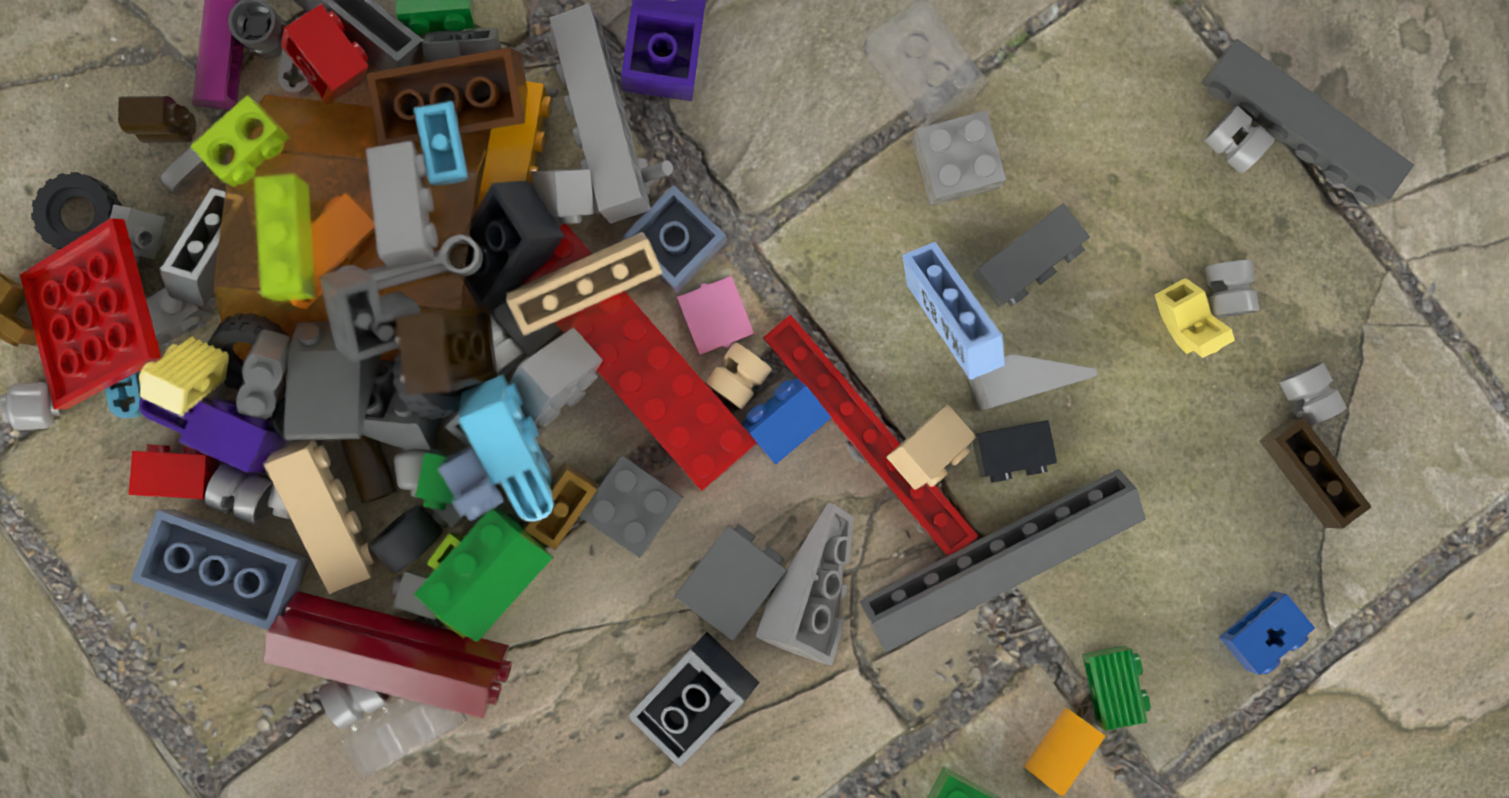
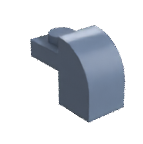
M472 444L440 462L438 470L453 492V504L461 516L466 513L471 521L504 502L497 483L493 484Z

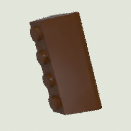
M510 47L366 74L380 147L412 141V143L421 142L414 108L450 101L455 106L460 135L525 123L528 89L522 54Z

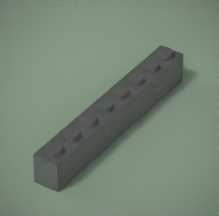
M1117 469L860 600V604L885 653L1146 520L1137 488Z

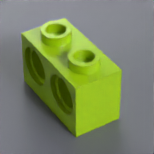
M247 95L190 147L220 180L235 188L238 184H244L255 175L256 168L266 159H272L283 150L284 143L290 137L260 104ZM263 125L262 135L252 140L251 135L254 128ZM235 150L233 161L224 165L223 160L226 153Z

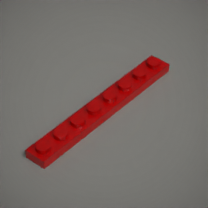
M791 314L763 337V340L790 372L809 388L832 417L831 420L946 556L966 547L978 537L936 485L930 487L926 483L917 490H914L887 459V456L900 443Z

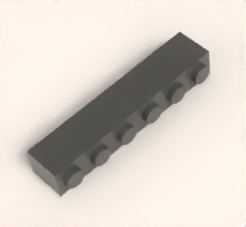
M1238 39L1223 51L1201 82L1208 88V92L1214 98L1227 101L1234 107H1240L1252 118V122L1255 121L1265 128L1266 132L1275 141L1284 142L1295 150V154L1301 160L1317 165L1325 171L1324 174L1329 180L1348 187L1354 192V197L1364 204L1376 206L1390 200L1414 166L1409 160Z

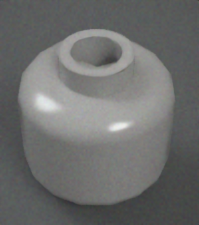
M45 382L14 384L9 387L7 394L1 395L0 407L3 421L5 423L10 422L11 426L18 431L49 428L54 422L55 415H61L62 410L53 409L48 385Z
M402 447V452L394 457L397 486L402 490H411V496L414 497L424 453L442 456L439 449L431 448V450Z

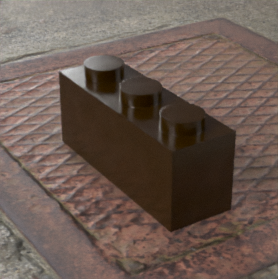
M1305 418L1287 419L1259 440L1325 528L1344 529L1372 507Z

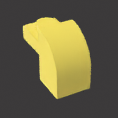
M1187 278L1155 294L1162 320L1174 341L1186 354L1194 351L1204 358L1235 341L1232 329L1211 314L1205 291Z

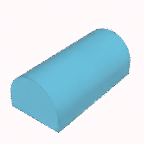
M450 101L414 108L429 184L448 185L467 180L468 173L454 103Z

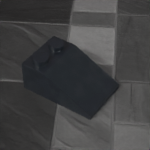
M529 181L492 183L462 236L472 239L480 247L483 254L482 265L476 273L470 276H460L476 304L478 306L489 305V310H492L507 297V292L516 289L549 261L564 238V234ZM458 244L454 247L449 256V260L454 268L464 269L473 262L474 248L472 246Z
M706 632L627 717L680 768L747 700L760 682Z

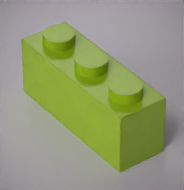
M294 174L254 177L261 295L275 301L315 298L309 184Z

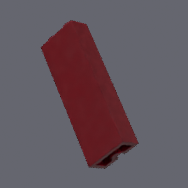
M297 591L287 604L285 615H279L268 629L264 656L265 663L479 718H484L490 704H497L502 688V683L500 682H507L512 667V661L507 660L509 645L483 638L476 642L468 636L463 638L452 630Z

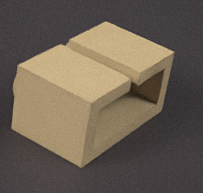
M947 404L927 419L912 433V436H909L887 456V459L914 490H917L926 483L933 487L948 474L944 467L950 462L953 466L970 453L967 446L976 436Z

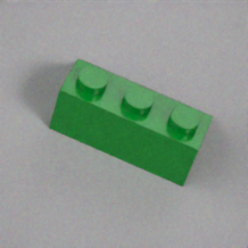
M499 507L492 508L413 595L441 621L478 642L554 557Z

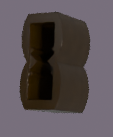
M121 96L118 98V124L126 134H135L142 143H189L192 141V135L196 133L195 116L185 106L176 104L170 96Z

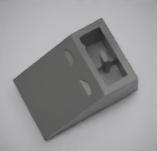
M380 360L361 435L395 447L431 450L443 418L428 419V417H420L416 415L415 411L410 410L404 400L400 399L398 389L394 386V373H392L396 361Z

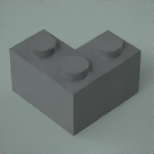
M358 266L320 276L335 347L352 362L400 347L395 338L396 316L420 313L417 302L401 291L378 297L375 279Z

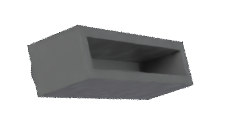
M293 0L307 12L320 4L323 5L327 12L332 10L342 21L345 30L342 32L351 43L357 42L366 53L368 62L379 71L423 63V39L374 0Z

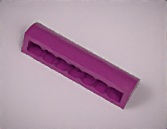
M204 0L192 98L194 106L231 110L238 103L244 45L232 35L228 25V17L234 5L241 0Z

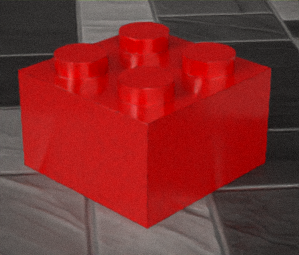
M320 4L284 28L281 47L328 106L360 84L369 66L366 63L368 57L362 47L355 41L351 43L342 32L345 30V27L339 17L332 10L327 12L323 5Z

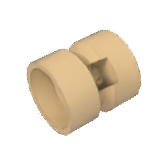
M734 342L723 357L725 365L723 367H716L705 383L731 404L743 410L754 395L752 387L760 386L772 368L748 349Z

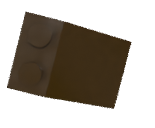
M489 305L396 316L395 338L401 351L402 365L400 377L405 385L406 395L453 391L487 382L498 377Z

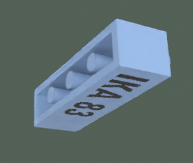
M933 242L902 255L908 288L969 379H974L1004 366L1002 334L937 243Z

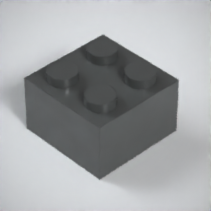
M621 455L580 514V517L635 556L641 558L679 505L683 496L626 456Z

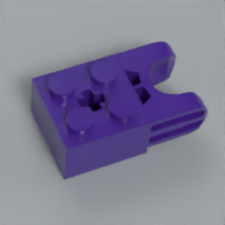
M632 0L621 75V91L692 101L706 0ZM658 52L666 53V57H659Z
M206 396V398L203 397L201 401H198L197 405L194 404L193 408H190L183 416L143 397L139 401L140 411L146 418L182 434L179 442L245 472L268 473L264 466L266 460L272 452L284 448L287 442L286 439L282 438L275 431L272 418L269 417L267 420L241 414L237 409L236 402L232 400L226 402L218 398L212 399Z

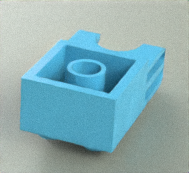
M501 375L462 392L459 421L491 482L496 484L501 481L516 512L522 519L538 521L547 517L553 509V495L550 489L552 485L551 469L536 440V437L539 436L536 424L531 416L525 417L520 408L523 400L515 384L508 385L504 375Z

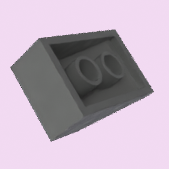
M330 321L297 322L288 351L284 436L286 440L360 438L382 353L352 362L335 347Z

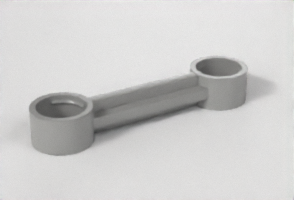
M458 235L449 238L441 250L433 252L434 261L390 269L387 265L364 272L375 279L378 291L448 271L458 276H470L481 267L483 254L480 247L472 239ZM458 244H468L474 248V260L464 269L454 268L449 261L451 250ZM349 265V266H343V267L339 268L338 270H336L335 272H338V271H341V270H345V269H348V268H351V267H355V266H350V265Z

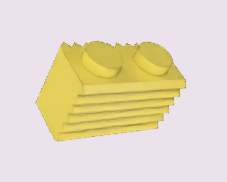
M194 336L187 338L179 345L172 344L165 352L164 357L156 363L150 361L143 367L139 376L141 382L140 396L183 416L185 412L193 408L194 404L197 405L198 401H201L203 397L206 398L208 393L210 394L212 390H215L216 386L219 387L220 383L224 382L229 355L226 351L222 353L220 348L215 349L213 345L209 346L207 342L202 343L200 339L196 340Z

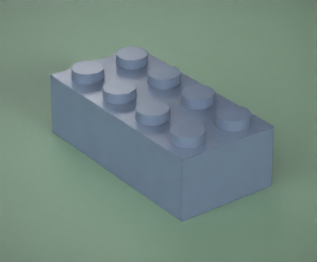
M176 509L157 510L131 581L268 630L279 615H285L287 604L300 588L310 557Z

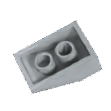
M1012 354L1004 357V366L971 380L968 377L979 412L1096 377L1098 374L1095 368Z

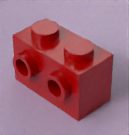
M147 444L146 451H132L128 495L205 499L208 484L215 471L219 468V460L188 446H183V453H170V445Z

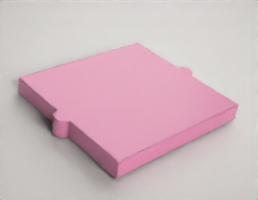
M732 276L709 285L702 283L701 288L677 297L699 355L723 346L728 349L731 343L754 335Z

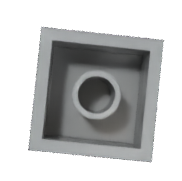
M987 110L916 129L912 142L931 207L999 189L1006 181Z
M572 328L522 362L508 385L515 384L523 400L520 408L524 416H531L536 426L539 423L546 426L561 413L559 410L565 404L572 407L586 395L584 390L597 379L598 376L595 374V371L603 360L583 337Z

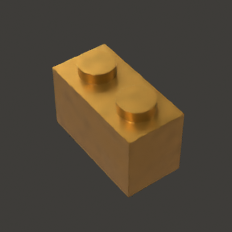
M565 461L553 477L552 485L550 486L553 495V509L550 514L538 521L523 520L524 531L554 550L557 549L598 490L595 481Z

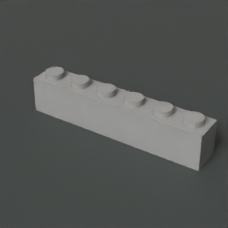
M590 3L549 17L553 32L548 33L549 41L555 54H559L561 63L556 65L557 72L563 85H567L569 95L564 96L565 103L572 117L575 116L577 127L573 128L574 138L580 149L583 148L586 158L581 160L582 169L591 170V182L594 192H592L594 211L596 214L601 213L611 224L651 210L600 18Z

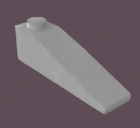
M828 503L767 601L756 634L757 638L779 649L832 666L843 632L844 619L839 618L840 598L846 597L847 585L842 584L843 567L850 561L854 523L852 515L835 504Z

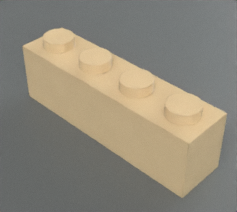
M641 232L507 292V302L524 336L663 272L647 237Z
M306 439L272 452L264 466L328 593L336 592L371 578L374 565L377 562L376 554L371 550L370 543H365L360 534L361 523L355 511H349L344 501L346 493L341 481L338 478L334 479L328 468L330 466V459L323 446L318 447L315 439Z

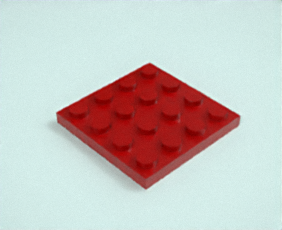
M109 219L19 274L54 410H67L142 370L148 362L152 361L155 363L162 358L125 219Z

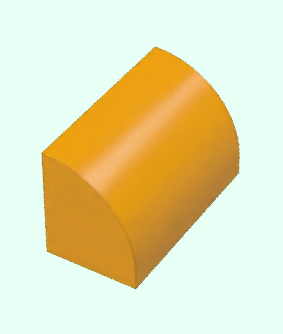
M1065 707L1024 767L1063 797L1101 744L1105 735Z

